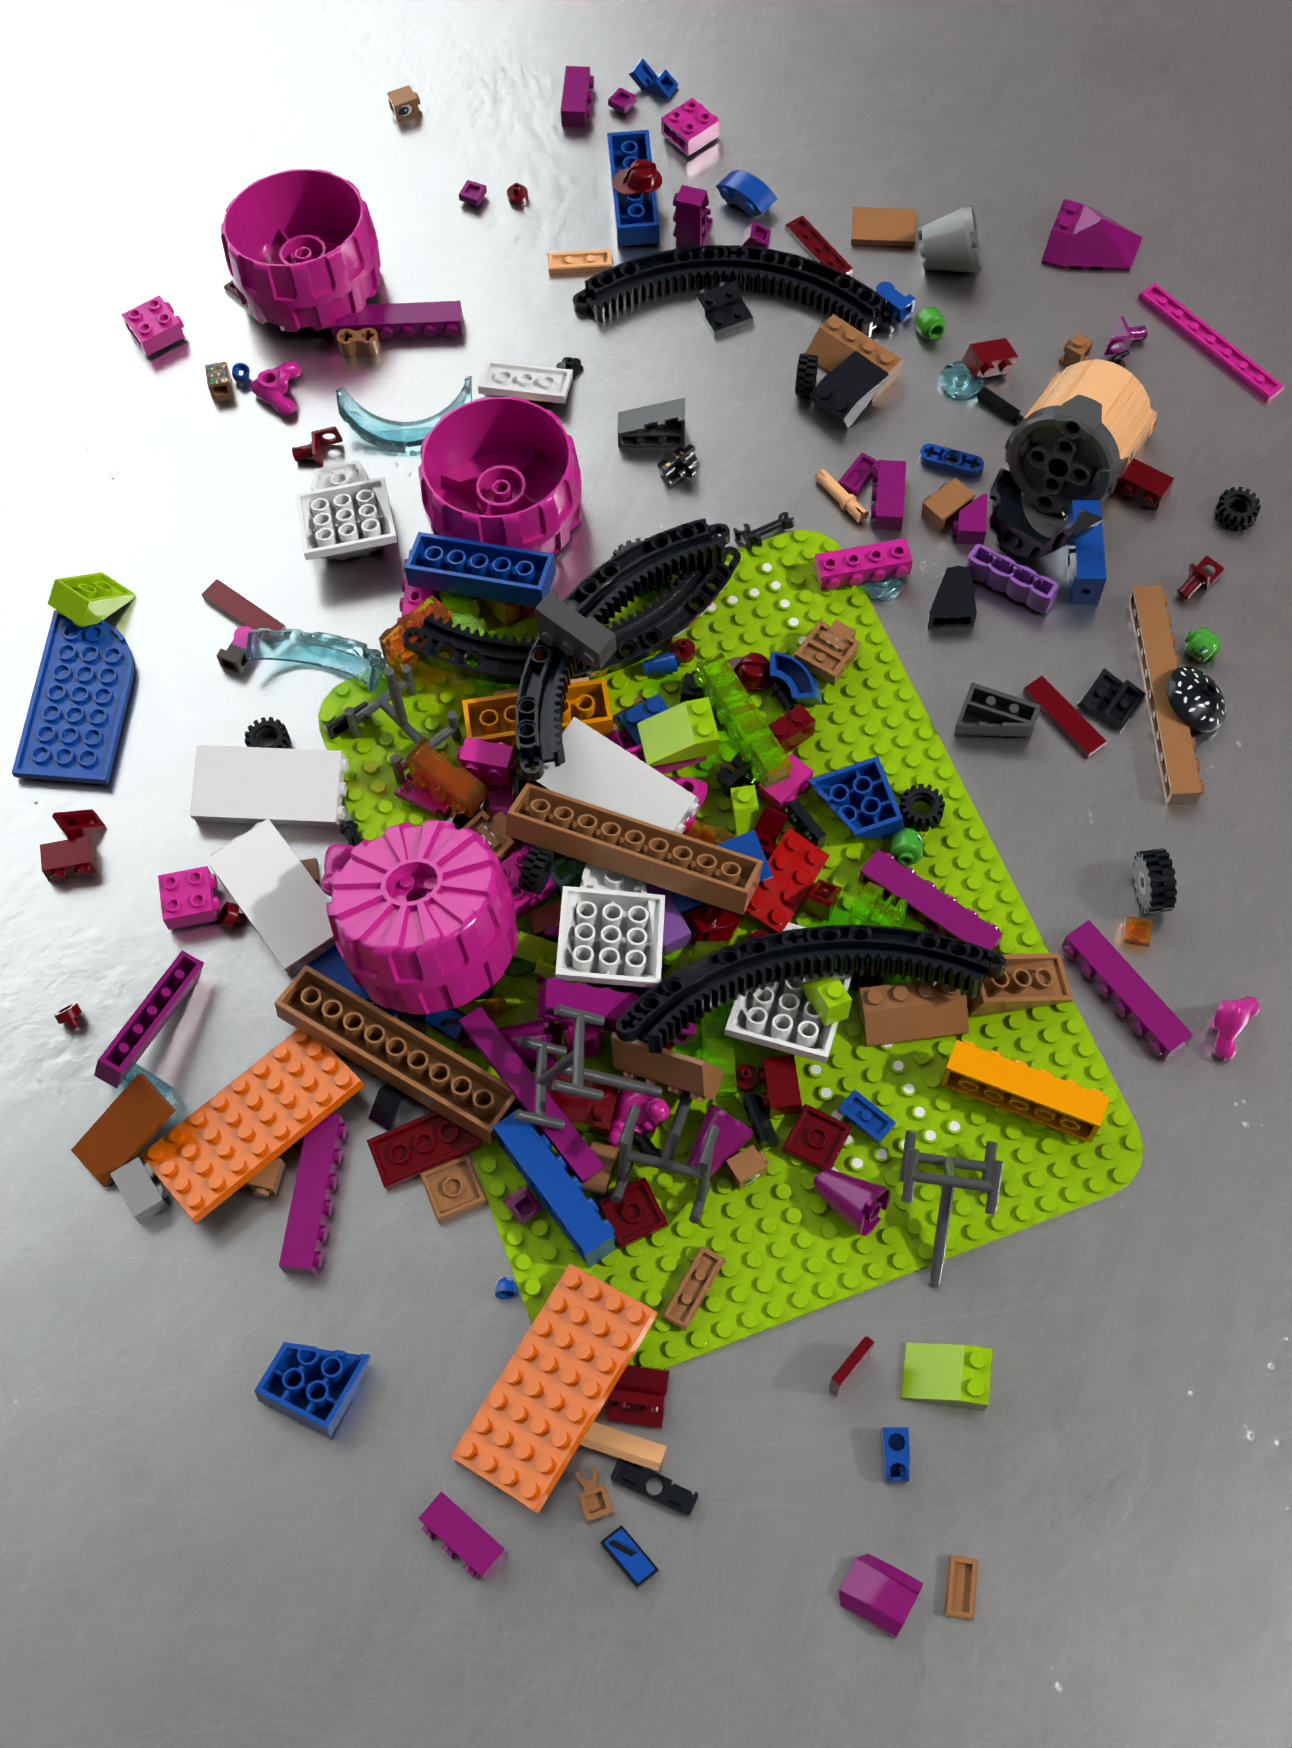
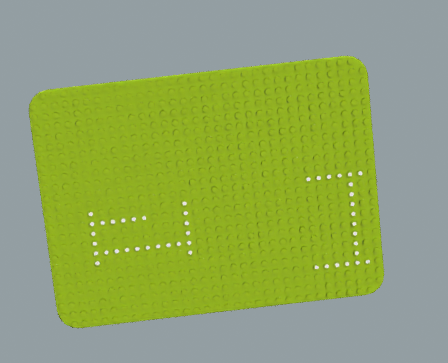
M799 529L762 540L761 547L757 544H751V551L746 550L745 546L737 548L741 559L729 582L709 609L688 630L655 654L629 667L589 679L605 678L612 717L623 708L630 709L640 704L641 702L638 701L634 705V700L639 696L645 701L659 694L667 707L672 708L680 703L681 690L686 673H692V671L697 670L705 673L707 677L715 678L716 675H720L721 666L727 660L734 657H744L750 653L762 654L769 662L771 652L783 653L794 657L795 652L819 620L830 625V627L835 620H838L856 630L855 639L860 642L859 653L837 683L832 686L812 674L821 691L822 705L802 706L816 720L814 735L778 760L762 745V730L785 714L777 700L770 696V688L765 690L733 689L723 732L718 731L720 738L719 754L709 755L706 761L663 774L670 777H692L708 784L707 796L695 817L694 827L688 834L683 835L714 845L736 837L730 797L728 798L723 794V786L716 780V774L720 771V763L732 762L733 757L738 752H742L748 757L755 754L759 758H768L770 773L792 753L813 770V778L878 756L898 807L902 794L904 795L907 788L910 790L912 785H916V788H919V784H924L923 788L926 789L928 785H931V791L937 788L939 790L938 795L942 794L944 797L945 807L939 825L936 824L934 829L929 827V830L924 832L923 828H920L918 833L923 837V856L919 862L908 867L912 868L917 876L923 880H928L935 884L937 889L945 895L953 896L966 909L974 910L979 918L985 922L996 925L1003 935L1000 944L994 952L1000 954L1049 953L862 584L841 586L832 590H820L814 570L815 554L841 550L842 548L835 540L820 532ZM728 555L724 564L728 566L733 556ZM673 574V580H666L664 586L659 585V590L651 589L650 594H646L643 591L641 598L635 596V602L628 601L627 608L621 606L622 612H615V618H609L607 626L610 627L613 621L618 624L619 619L623 618L625 620L628 614L633 616L637 609L641 611L643 605L648 606L651 600L655 601L657 595L661 596L662 592L665 589L667 590L669 585L673 584L675 579L679 577ZM708 583L710 588L717 589L714 584ZM691 603L694 608L700 609L698 604ZM534 616L489 631V638H492L494 633H497L499 640L502 639L503 635H507L508 641H511L513 636H516L518 642L521 641L522 636L535 637L537 639L539 635L537 618ZM645 638L648 643L656 644L652 638ZM686 638L694 643L695 657L688 663L678 662V671L673 672V675H645L643 669L644 660L651 659L668 651L672 653V644L678 639ZM621 650L625 656H632L628 650ZM446 652L439 654L443 659L450 658V655ZM419 655L349 678L336 685L323 699L318 713L319 729L326 750L342 751L346 759L349 760L348 773H344V782L347 783V794L343 798L351 820L359 826L357 830L361 840L368 839L373 841L383 836L385 829L397 824L408 822L412 826L423 825L427 820H443L446 815L438 813L437 816H434L398 798L394 794L402 785L396 782L390 762L391 755H399L400 761H402L419 747L381 708L374 712L371 717L358 724L361 735L358 738H354L349 729L331 740L322 728L324 725L343 715L347 707L354 708L365 701L369 705L388 690L384 670L387 667H392L399 682L403 679L401 667L408 664L411 667L417 690L414 696L408 695L407 689L401 692L408 723L428 741L449 725L447 717L449 711L457 713L462 739L459 742H455L451 735L428 752L425 757L460 773L461 779L464 780L463 773L460 772V761L457 760L458 749L464 745L465 738H467L462 700L493 696L495 691L519 688L520 685L499 684L467 678L428 665L418 660ZM475 661L467 662L470 667L478 666ZM788 687L787 691L791 695V690ZM753 704L761 728L737 735L730 716V710ZM617 718L613 721V729L621 732L624 729ZM518 754L515 760L517 765L521 767ZM418 761L404 771L405 778L408 772H412ZM422 764V766L420 767V769L418 770V772L416 773V775H418L419 772H420V771L422 770V768L424 767L423 764ZM534 764L530 766L531 771L536 770ZM517 766L516 774L523 776L521 768ZM411 781L410 784L407 786V788L405 789L404 792H407V790L409 789V787H410L411 784L413 783L412 781ZM473 786L487 797L488 791H497L488 786ZM813 787L806 793L802 792L797 797V800L826 833V843L821 850L830 856L789 923L807 928L826 925L890 926L934 933L859 882L860 870L877 849L883 853L891 854L892 836L883 839L856 837ZM757 789L756 794L759 805V814L761 816L764 808L766 806H770L758 797ZM487 800L484 807L482 808L488 816L489 800ZM918 801L912 805L913 810L919 814H928L931 811L930 805L926 802ZM785 808L781 813L788 815V809ZM788 818L776 840L774 848L788 828L802 836L800 829L793 827ZM908 822L904 825V828L908 827ZM555 858L553 861L554 865L551 868L552 872L549 876L555 882L556 893L530 911L562 900L563 886L580 887L586 862L574 858ZM818 879L842 887L828 922L805 913L807 895ZM667 890L668 893H669V895H670V897H671L672 900H673V897H672L671 892H670L669 890ZM530 911L516 920L518 934L520 931L537 936L534 931ZM745 914L728 946L748 940L750 935L758 930H763L770 934L773 933ZM692 924L693 934L696 935L695 928ZM691 943L667 956L662 951V956L671 962L672 965L661 976V981L688 965L698 946L694 947ZM512 956L504 971V975L495 984V998L471 1000V1002L456 1009L468 1015L481 1006L497 1028L539 1020L540 1018H537L538 990L542 983L536 982L537 973H534L536 963ZM886 973L879 985L910 982L911 978L907 976L904 980H901L900 975L897 974L892 979L890 974ZM585 982V984L591 987H608L613 991L625 993L616 985ZM849 985L848 994L852 998L849 1016L838 1023L827 1063L724 1035L735 1001L729 998V1004L727 1005L720 1002L719 1009L712 1007V1013L710 1014L704 1011L703 1019L696 1017L695 1035L686 1045L676 1043L672 1051L704 1060L724 1070V1074L715 1101L706 1098L704 1103L692 1100L672 1161L687 1164L705 1113L711 1103L752 1129L742 1104L743 1096L745 1093H750L762 1098V1093L766 1092L765 1083L760 1084L758 1078V1084L754 1090L750 1092L737 1090L732 1082V1075L736 1067L742 1064H749L758 1072V1068H762L763 1058L794 1055L802 1108L804 1104H807L853 1126L832 1170L884 1186L891 1191V1198L886 1211L881 1208L878 1214L881 1220L867 1236L857 1234L814 1191L815 1185H813V1181L821 1170L781 1151L800 1113L769 1116L779 1144L762 1150L769 1162L766 1175L739 1190L727 1172L725 1163L709 1178L711 1181L710 1189L700 1222L697 1224L690 1222L689 1217L695 1201L698 1178L634 1162L627 1185L644 1177L646 1178L668 1223V1227L621 1250L614 1240L615 1250L590 1268H588L497 1143V1139L492 1145L480 1139L483 1147L472 1152L471 1156L531 1324L568 1265L572 1264L658 1313L629 1364L668 1369L932 1266L931 1261L942 1186L915 1182L913 1202L906 1203L901 1201L904 1182L899 1179L906 1130L917 1132L915 1149L920 1150L919 1152L984 1161L987 1141L997 1143L995 1160L1004 1162L996 1215L985 1213L988 1194L954 1187L944 1260H947L1114 1195L1129 1185L1142 1163L1144 1146L1139 1128L1074 1000L1067 1003L992 1015H970L968 1010L969 1034L866 1047L857 1000L860 988L854 991L852 990V985ZM425 1025L429 1038L502 1080L478 1048H463L460 1044L457 1045ZM561 1030L562 1046L566 1047L564 1032ZM602 1030L604 1044L600 1045L601 1054L584 1059V1068L621 1076L623 1071L613 1067L612 1031ZM956 1040L961 1042L970 1041L977 1048L985 1051H996L1006 1059L1023 1061L1030 1068L1047 1070L1054 1077L1062 1080H1073L1083 1088L1097 1089L1103 1092L1105 1096L1110 1097L1101 1127L1091 1143L941 1086ZM556 1055V1057H555V1059H560V1060H561L562 1058H564V1057L557 1056V1055ZM526 1064L536 1077V1066ZM637 1076V1081L644 1082V1078ZM659 1084V1087H662V1095L656 1098L663 1099L668 1104L670 1116L658 1123L654 1134L648 1133L647 1136L655 1147L660 1148L663 1152L681 1095L666 1091L667 1086ZM854 1089L896 1122L893 1129L879 1145L837 1112L839 1106ZM537 1130L539 1136L543 1134L541 1131ZM577 1130L589 1147H591L593 1141L609 1145L606 1141V1135L600 1136ZM635 1131L633 1134V1139H636L635 1136L638 1135ZM753 1134L752 1138L734 1155L751 1145H754L757 1151L761 1150L755 1135ZM632 1144V1151L639 1152L638 1149ZM552 1146L551 1150L553 1151L554 1156L556 1157L559 1153ZM619 1149L617 1162L606 1195L613 1193L617 1182L621 1149ZM918 1163L917 1171L943 1175L945 1172L943 1166ZM567 1165L568 1168L566 1170L569 1173V1176H575V1174ZM955 1168L957 1177L978 1180L982 1178V1172ZM526 1186L543 1210L521 1226L503 1201L520 1187ZM582 1190L585 1198L591 1197L597 1206V1200L604 1197V1195ZM599 1208V1211L597 1212L599 1213L600 1218L603 1220L605 1218ZM704 1246L724 1257L725 1262L685 1332L662 1319V1315L700 1247Z

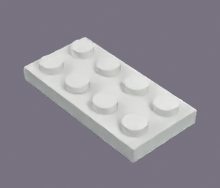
M487 360L478 384V394L511 398L518 397L531 401L565 404L573 378V370Z

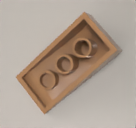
M1060 953L1001 954L1006 959L1004 974L999 978L987 977V980L982 985L979 997L970 999V993H966L970 1015H992L1073 1001Z

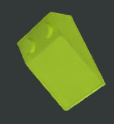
M103 572L55 579L47 604L56 609L55 611L58 614L71 619L73 624L79 627H86L98 624L133 600L136 594Z
M709 697L685 701L637 723L645 761L651 767L719 754L720 738Z
M906 1342L900 1399L985 1411L989 1402L993 1349L961 1344Z

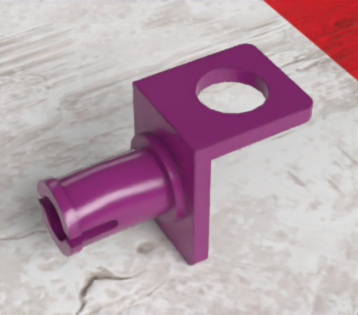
M1119 317L1113 329L1115 337L1108 340L1103 354H1117L1128 350L1133 340H1145L1148 335V331L1145 329L1146 326L1128 327L1124 317ZM1115 343L1119 344L1118 348L1111 349Z

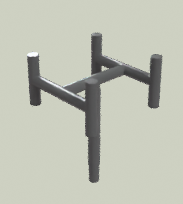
M408 664L401 667L403 679L399 682L394 669L387 667L384 673L388 690L357 714H355L352 707H347L344 710L354 738H358L361 735L358 724L381 708L419 747L402 761H400L399 755H391L390 762L396 782L399 785H403L406 781L404 775L406 769L452 735V739L455 742H459L462 739L455 711L447 713L449 725L428 741L408 723L401 692L407 689V693L410 696H414L417 693L412 670Z
M559 1004L555 1006V1015L574 1020L573 1050L567 1055V1047L524 1036H519L517 1045L536 1050L537 1059L535 1113L517 1109L514 1114L515 1120L558 1130L564 1129L565 1120L545 1116L546 1085L552 1080L551 1088L554 1091L596 1101L603 1099L604 1092L583 1086V1080L655 1097L662 1095V1087L584 1068L585 1023L602 1027L605 1022V1017L602 1015ZM547 1053L564 1057L547 1071ZM563 1074L572 1077V1083L556 1080L555 1078Z
M683 1091L661 1158L632 1151L634 1128L641 1109L637 1105L630 1106L617 1143V1147L621 1151L617 1182L611 1196L613 1203L618 1204L621 1202L635 1162L698 1178L695 1201L689 1221L694 1224L700 1222L711 1185L709 1177L720 1128L717 1125H710L699 1158L698 1167L672 1161L693 1100L689 1098L690 1093Z
M906 1130L899 1179L904 1182L901 1201L906 1203L913 1202L915 1182L942 1186L929 1283L932 1285H940L954 1187L988 1194L985 1213L996 1215L1004 1162L995 1160L997 1143L987 1141L984 1161L919 1152L920 1150L915 1149L917 1132ZM918 1163L943 1166L944 1175L917 1171ZM955 1168L982 1172V1178L978 1180L957 1177Z

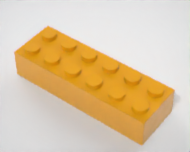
M605 678L568 685V693H566V700H564V714L562 716V734L573 717L595 731L597 730L601 735L610 734L614 729ZM518 692L462 700L467 738H481L491 743L502 742L512 746L514 749H518L515 732Z
M956 1040L941 1082L943 1087L1090 1143L1101 1127L1110 1097L1105 1096L1100 1090L1083 1088L1077 1082L1070 1079H1059L1047 1070H1036L1028 1067L1023 1061H1012L1002 1057L996 1051H985L977 1048L970 1041L961 1042Z

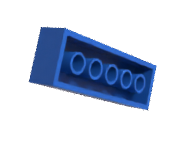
M649 130L607 133L611 185L614 175L620 170L629 168L634 161L646 159L652 162ZM612 186L617 245L630 246L660 243L656 192L624 195L615 191Z
M418 532L404 567L408 586L537 607L549 593L556 574L554 554L423 532Z
M513 1112L493 1126L497 1143L588 1268L592 1267L615 1250L614 1240L616 1237L613 1226L607 1218L603 1220L600 1218L597 1212L599 1208L591 1197L585 1198L582 1192L583 1186L576 1176H569L565 1161L559 1154L556 1157L554 1156L550 1141L544 1134L539 1136L535 1128L537 1125L515 1120V1112Z

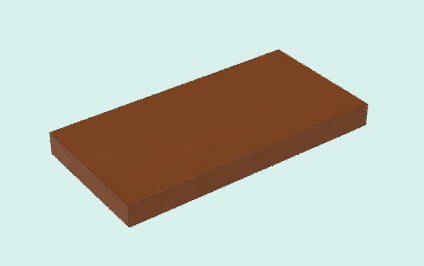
M138 1073L71 1151L103 1187H108L114 1181L110 1173L129 1163L176 1110L144 1074Z

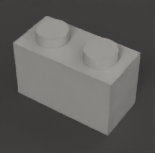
M137 1157L110 1173L130 1211L140 1224L169 1207L165 1201V1198L169 1196L162 1184L156 1185L153 1180L156 1174L153 1172L149 1162L144 1164Z

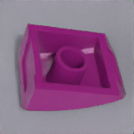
M865 1554L855 1558L839 1589L840 1604L844 1609L895 1639L924 1583L870 1554Z

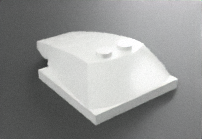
M359 460L315 468L311 483L312 491L295 494L305 560L316 558L345 560L361 555H369L371 552L387 544L397 543L385 477L369 480L367 472Z
M586 863L580 887L563 886L555 978L567 981L653 988L661 982L665 895L648 894L646 889L647 883Z
M788 923L783 931L807 927ZM834 972L831 978L839 979L848 992L852 976L846 973L840 976L838 972ZM814 974L813 979L819 978L817 974ZM804 975L802 981L794 977L791 983L784 979L782 985L777 981H774V987L765 984L764 990L755 987V993L746 990L745 997L737 994V1000L734 1001L724 1035L827 1063L839 1021L827 1026L823 1024L800 987L802 983L813 980Z

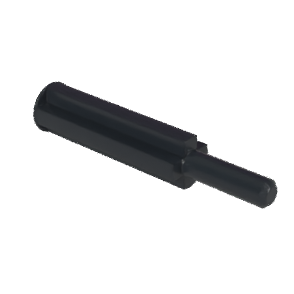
M983 387L979 391L978 399L1012 422L1015 420L1021 422L1024 418L1019 414L1021 412L1019 409L988 388Z

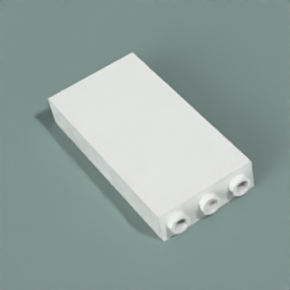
M575 717L572 718L562 734L566 762L558 767H555L554 761L544 763V774L540 779L536 780L551 791L680 834L686 828L684 823L688 817H693L700 807L698 804L700 799Z
M197 745L190 817L200 822L257 824L269 818L273 825L340 828V821L344 820L345 817L342 797H346L347 783L344 782V773H348L349 760L346 759L342 751Z
M269 818L263 822H258L251 830L235 837L230 844L214 851L206 859L213 872L290 978L301 971L305 964H310L330 947L336 946L326 910V903L330 902Z

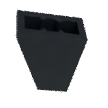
M954 566L946 569L929 612L927 629L974 627L977 611L971 566Z

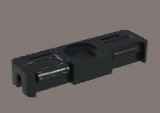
M618 1459L610 1477L612 1483L686 1518L691 1516L694 1505L698 1500L697 1492L693 1495L692 1491L673 1483L671 1479L648 1468L644 1472L643 1468L628 1461L623 1462V1459ZM652 1479L659 1480L663 1485L662 1491L658 1495H651L646 1490L647 1483Z

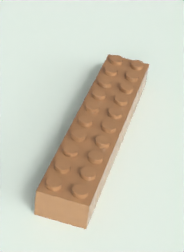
M526 783L507 812L506 836L740 915H744L760 881L763 866L762 860L530 783Z
M306 964L274 1003L277 1016L325 1046L330 1047L333 1051L490 1145L496 1140L493 1126L515 1112L521 1105L506 1084L499 1078Z

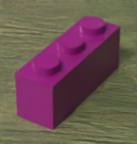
M566 66L560 110L562 127L586 128L587 119L591 118V106L588 105L592 104L593 92L590 89H594V76L590 74V67Z
M879 460L878 469H873L872 482L877 484L876 487H872L871 501L876 502L875 506H871L870 520H874V529L902 530L906 461Z
M442 1491L418 1518L424 1524L420 1529L430 1539L433 1540L437 1536L445 1544L441 1549L453 1560L458 1555L465 1562L462 1568L474 1579L479 1575L485 1580L507 1554V1551Z

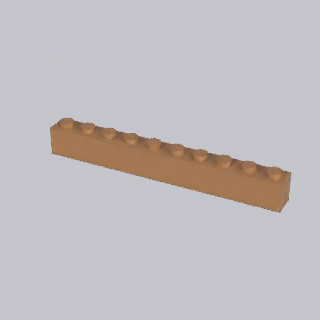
M1162 585L1133 586L1129 603L1167 806L1197 804L1200 795L1204 793L1203 780H1199L1200 763L1194 754L1196 748L1195 738L1191 737V727L1186 725L1172 709L1166 693L1167 678L1179 667V656L1174 652L1175 635L1171 634L1170 631L1171 615L1167 614L1166 611L1167 595L1163 594Z

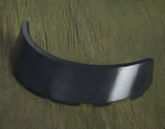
M1001 468L990 490L989 499L993 500L990 523L997 533V540L1005 550L1022 558L1046 556L1081 538L1103 520L1102 517L1082 509L1070 528H1061L1055 532L1052 538L1038 533L1027 520L1022 505L1021 490L1014 482L1010 471Z

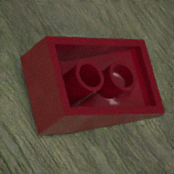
M563 1074L555 1078L556 1080L572 1083V1077ZM553 1080L546 1085L547 1093L575 1129L600 1136L605 1135L610 1130L618 1088L583 1080V1086L604 1092L603 1099L596 1101L554 1091L551 1088Z

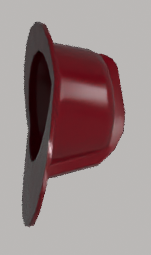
M646 159L634 161L629 168L620 170L612 178L614 190L624 195L652 192L659 189L662 185V176L657 171L656 164Z
M750 653L744 657L731 658L720 669V675L728 677L729 681H733V689L765 690L775 683L770 676L769 660L759 653Z

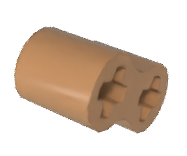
M346 328L337 333L336 338L340 354L345 358H353L357 355L375 357L380 353L381 349L377 331L373 328H364L359 331Z
M593 1141L590 1148L603 1163L604 1170L585 1183H581L583 1186L582 1190L606 1196L617 1162L619 1148Z

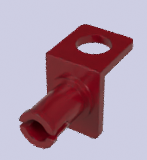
M335 426L311 431V443L292 447V454L296 462L313 457L319 468L323 467L322 446L340 443L343 441L342 436ZM330 433L335 435V437L332 439H325L323 435Z
M1205 556L1197 566L1191 563L1189 565V578L1177 589V593L1182 598L1189 600L1200 585L1208 589L1222 574L1224 568L1209 556ZM1206 565L1213 566L1215 569L1214 575L1209 576L1201 570L1202 567Z
M766 806L754 828L758 839L768 845H761L763 851L770 855L788 818L777 807Z
M711 904L707 908L691 911L686 922L691 931L692 945L694 947L698 946L704 933L728 928L731 925L725 910ZM692 924L695 928L696 935L693 934Z

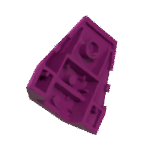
M1064 199L1052 227L1041 263L1060 269H1069V266H1080L1082 270H1089L1090 267H1102V270L1130 271L1142 237L1086 204Z

